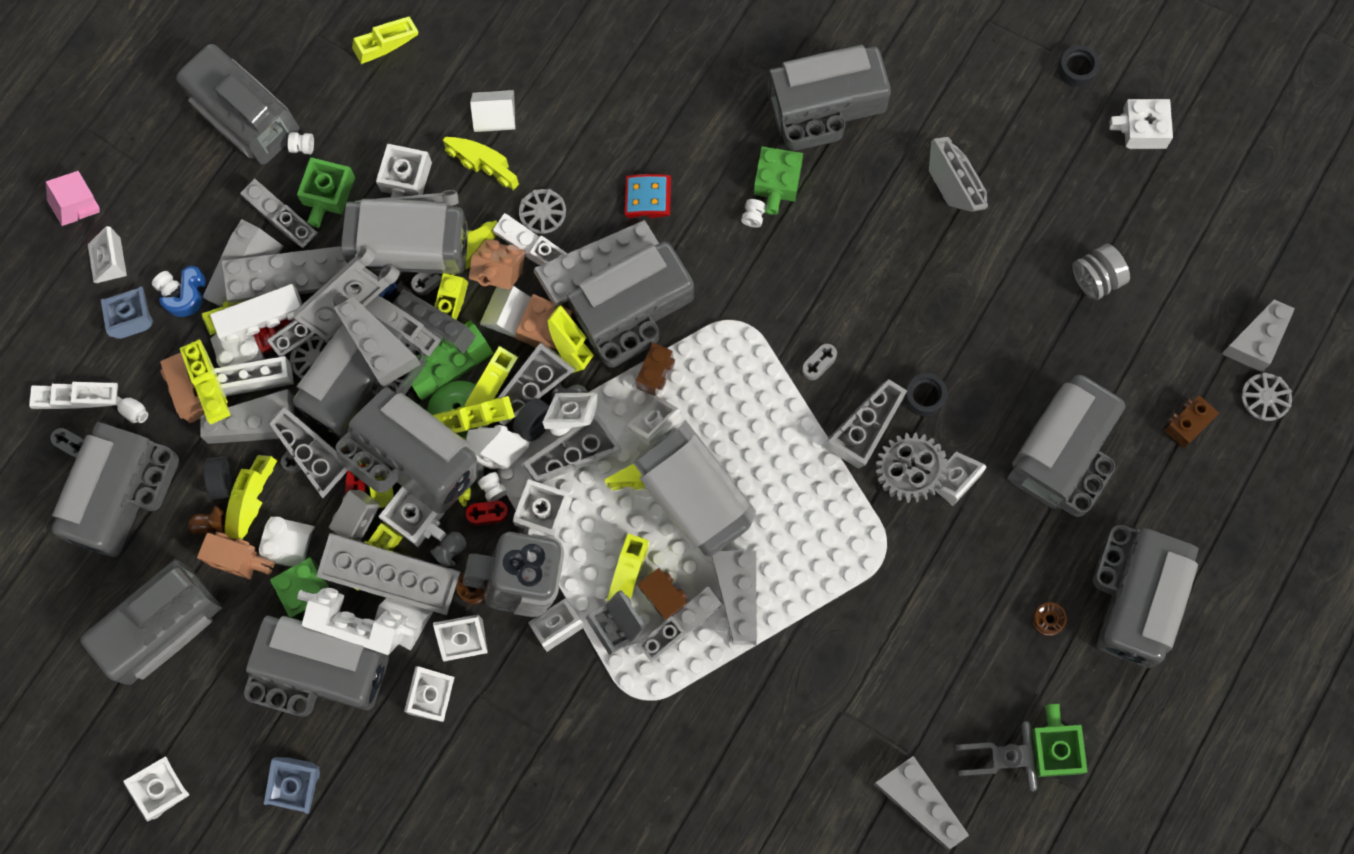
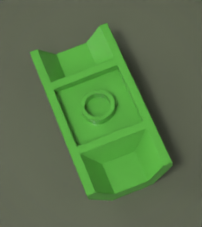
M471 320L464 325L476 337L464 354L441 340L430 357L425 356L426 365L411 385L421 401L432 396L442 386L453 382L494 355L488 343Z

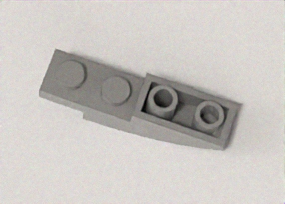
M256 179L240 193L264 218L300 247L304 248L318 234Z
M379 295L365 306L373 316L398 330L408 341L418 346L428 358L442 340L426 329L422 323Z
M294 319L267 339V341L278 356L282 357L314 335L315 332Z
M710 587L705 588L674 616H670L643 639L638 646L648 659L654 662L703 624L710 615L723 605L722 601Z

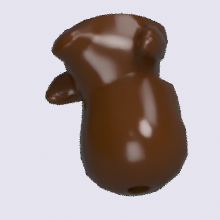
M214 506L210 514H195L188 521V529L196 535L211 533L213 530L222 533L225 530L226 521L224 511Z

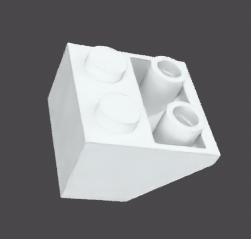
M496 425L494 428L478 427V429L468 430L466 442L470 445V450L477 456V462L490 469L509 468L529 447L530 443L521 438L519 434L511 433L507 427Z

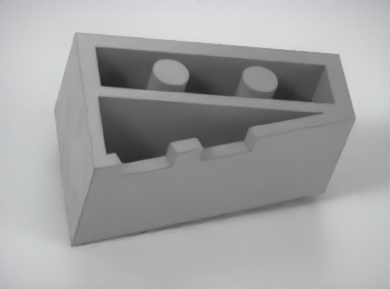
M1273 300L1222 354L1263 372L1271 364L1295 308Z

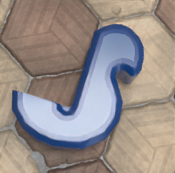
M187 266L182 270L180 298H159L160 304L173 316L185 317L193 315L200 309L203 303L198 287H205V276L197 267Z

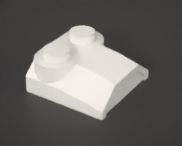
M216 333L211 338V342L217 357V364L220 368L265 360L254 335L245 334L240 336L238 341L227 343L220 340Z
M556 393L543 420L544 428L550 429L553 435L563 436L571 428L590 425L597 410V393Z
M270 517L265 525L261 539L259 557L272 560L275 564L294 567L305 560L315 527L284 520L281 517Z
M166 756L124 780L129 794L147 822L158 818L164 811L189 796L171 768Z

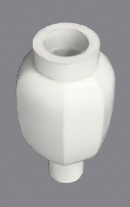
M117 396V410L125 419L132 423H143L146 421L148 412H146L145 407L140 402L132 398L121 399Z

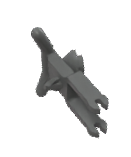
M1028 721L1022 723L1023 745L1009 744L1005 747H997L993 743L955 745L956 750L992 748L994 768L958 771V776L996 774L999 769L1026 767L1028 789L1032 792L1036 791L1037 779L1031 724Z

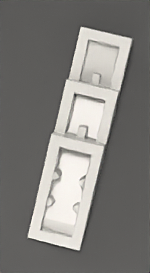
M72 382V384H52V386H31L30 407L31 409H68L116 405L118 384Z

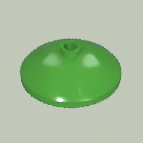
M467 381L447 383L433 394L429 401L427 412L434 415L452 410L457 405L464 407L476 384ZM468 430L457 432L456 434L461 438L467 439Z

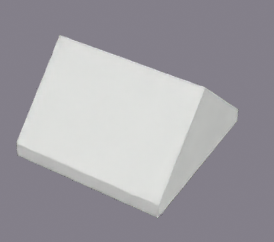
M514 90L477 92L472 94L470 103L474 132L515 129Z
M106 226L88 243L93 282L95 283L127 276L121 238L111 227Z
M514 286L510 290L496 287L480 325L516 338L517 328L531 297Z
M657 396L627 427L649 447L681 420V411L676 406Z
M955 452L948 460V465L945 466L948 467V473L944 474L946 482L939 481L942 488L938 489L935 487L934 490L954 506L983 474L986 466Z
M386 598L379 605L374 621L386 610L390 609L402 612V615L408 616L406 626L417 628L415 638L403 634L399 644L411 650L433 611Z
M566 598L545 611L544 614L528 622L546 651L554 648L584 627Z
M479 615L433 623L443 661L487 653L483 619Z
M416 666L404 712L413 716L444 722L454 677Z

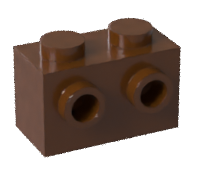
M655 343L652 344L635 381L637 389L657 397L659 390H663L667 378L665 377L667 372L671 371L676 359L673 357L672 350Z
M1200 395L1195 400L1190 398L1181 407L1184 411L1180 415L1175 413L1167 421L1169 426L1164 430L1183 448L1191 443L1219 414Z
M657 568L638 583V588L664 621H666L670 616H674L687 605L685 600L688 597L680 587L676 589L673 586L672 582L674 580L666 570L662 572L660 568Z

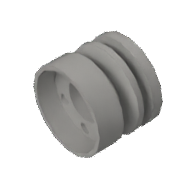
M1110 244L1102 245L1095 249L1091 255L1083 256L1081 259L1074 261L1072 265L1073 273L1079 286L1094 301L1109 294L1111 289L1115 290L1127 284L1130 280V272L1124 258Z

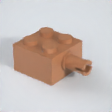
M485 240L472 255L469 279L478 281L482 286L493 285L510 290L523 272L526 250L519 249L515 245L500 244L496 240Z
M533 294L517 328L516 339L536 348L543 342L553 351L557 352L547 320L558 306L555 307L551 301ZM562 307L570 316V318H572L573 311L565 307Z
M216 532L215 535L206 534L197 556L199 560L211 567L250 580L254 570L270 575L272 570L268 567L274 568V561L259 557V553L254 551V546L241 539H236V541L230 539L229 536L220 532Z

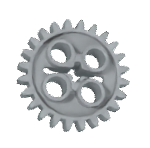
M906 433L903 440L898 435V442L894 443L892 440H889L891 447L883 446L885 454H878L881 460L876 462L877 468H879L876 470L877 476H881L878 478L879 483L884 484V491L890 489L889 494L891 497L897 493L899 501L903 496L906 497L907 503L910 502L911 497H914L916 502H919V496H923L927 500L928 492L935 495L934 488H942L939 481L946 482L944 474L948 473V467H945L948 465V460L944 458L946 457L945 451H940V444L934 446L933 438L927 442L925 434L921 439H918L917 433L913 435V438H910L908 433ZM904 452L911 453L908 457L901 456ZM924 459L932 460L929 464L921 463ZM896 471L903 472L900 476H893V473ZM916 478L924 479L918 484L913 482Z

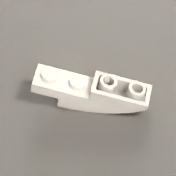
M505 213L492 231L508 242L509 245H515L519 249L526 250L525 257L540 266L567 254L543 236H537Z

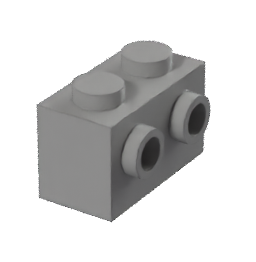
M349 490L343 497L340 508L334 514L329 528L339 536L361 541L380 504L362 490Z

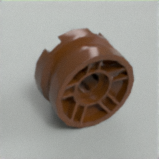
M462 574L456 584V590L461 599L468 604H478L484 601L485 589L477 588L473 592L469 591L470 587L462 584L464 574Z
M1053 602L1042 604L1032 616V624L1035 630L1044 636L1058 634L1067 622V615L1064 609ZM1046 616H1053L1052 623L1046 621Z

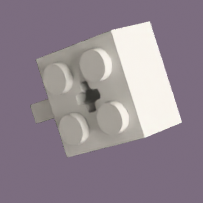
M1128 99L1123 108V114L1111 117L1109 121L1110 130H1120L1122 133H1125V143L1129 149H1167L1173 139L1170 99Z
M528 479L516 509L513 523L515 526L523 528L524 533L527 535L537 534L558 539L572 497L568 492ZM545 506L547 511L540 513L538 509H543Z
M403 486L379 515V518L385 524L417 547L420 546L425 538L429 539L431 535L439 541H442L446 536L445 532L438 528L440 525L439 520L444 513H435L405 490ZM409 513H416V515L414 517H410Z

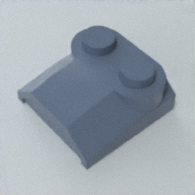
M142 286L107 299H101L105 328L109 336L121 339L146 331L151 327L153 320L148 311Z
M288 757L273 758L271 760L264 804L298 810L308 814L312 804L315 785L320 776L319 767L311 762Z

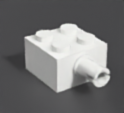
M387 144L376 180L380 191L390 193L391 197L422 195L432 164L428 152Z

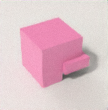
M79 171L46 181L47 201L62 226L78 221V217L82 219L100 212L98 204Z

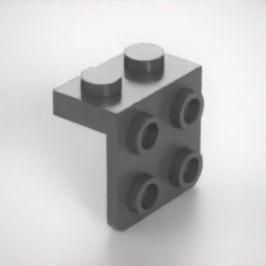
M622 590L616 592L605 606L589 613L585 617L609 656L630 645L645 628L642 617L637 614L631 605L630 598Z

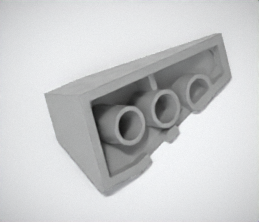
M241 219L225 247L203 298L222 307L223 302L227 301L222 261L280 254L283 245L260 228Z

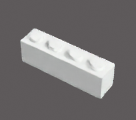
M290 284L210 315L219 339L232 343L238 341L239 337L245 334H257L261 328L278 326L282 320H293V313L303 304L297 288Z
M285 356L214 369L225 396L294 384L291 363Z

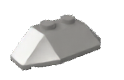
M949 137L933 139L931 141L929 172L948 206L971 212L986 209L988 207L987 191L966 155L957 146L952 144V140Z

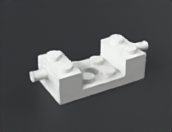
M323 588L317 594L300 590L297 599L308 602L302 622L303 627L362 645L389 655L401 642L403 634L413 638L416 636L417 628L406 626L408 616L402 615V612L398 610H386L376 621L355 617L353 613L340 612L344 595L339 594L333 588Z

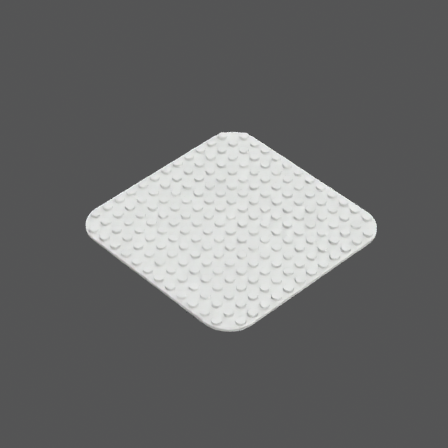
M722 320L705 326L667 348L673 351V357L676 360L672 370L667 372L665 377L667 381L663 390H659L657 396L679 408L681 420L676 425L686 419L756 510V517L751 527L720 551H756V645L871 578L880 568L885 558L887 537L879 517L842 459L821 446L828 439L827 435L763 335L754 327L744 322ZM643 361L588 392L597 393L596 413L621 446V453L542 482L541 484L568 492L572 497L557 539L564 548L560 589L582 621L584 631L615 684L623 692L634 698L654 701L667 698L756 645H733L725 608L722 605L703 624L654 662H651L638 646L643 639L665 622L638 588V583L657 568H660L662 572L666 570L674 580L672 582L673 586L676 589L680 587L688 597L685 600L687 604L707 587H710L722 601L711 556L704 555L699 547L694 548L646 486L643 490H634L632 487H623L622 490H610V487L605 486L606 478L632 465L640 453L647 448L627 427L656 398V396L636 388L635 381L643 366ZM546 429L539 438L531 441L529 447L509 468L498 469L500 483L505 486L507 496L515 510L518 507L528 479L534 481L523 463L562 437L553 435L550 429ZM545 506L543 509H538L540 513L547 511ZM629 533L650 542V548L631 598V605L637 614L642 617L645 628L630 645L609 656L585 617L608 603L606 601L620 553Z

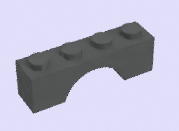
M405 289L401 291L392 303L422 323L426 329L441 338L449 346L463 354L476 337L466 325Z

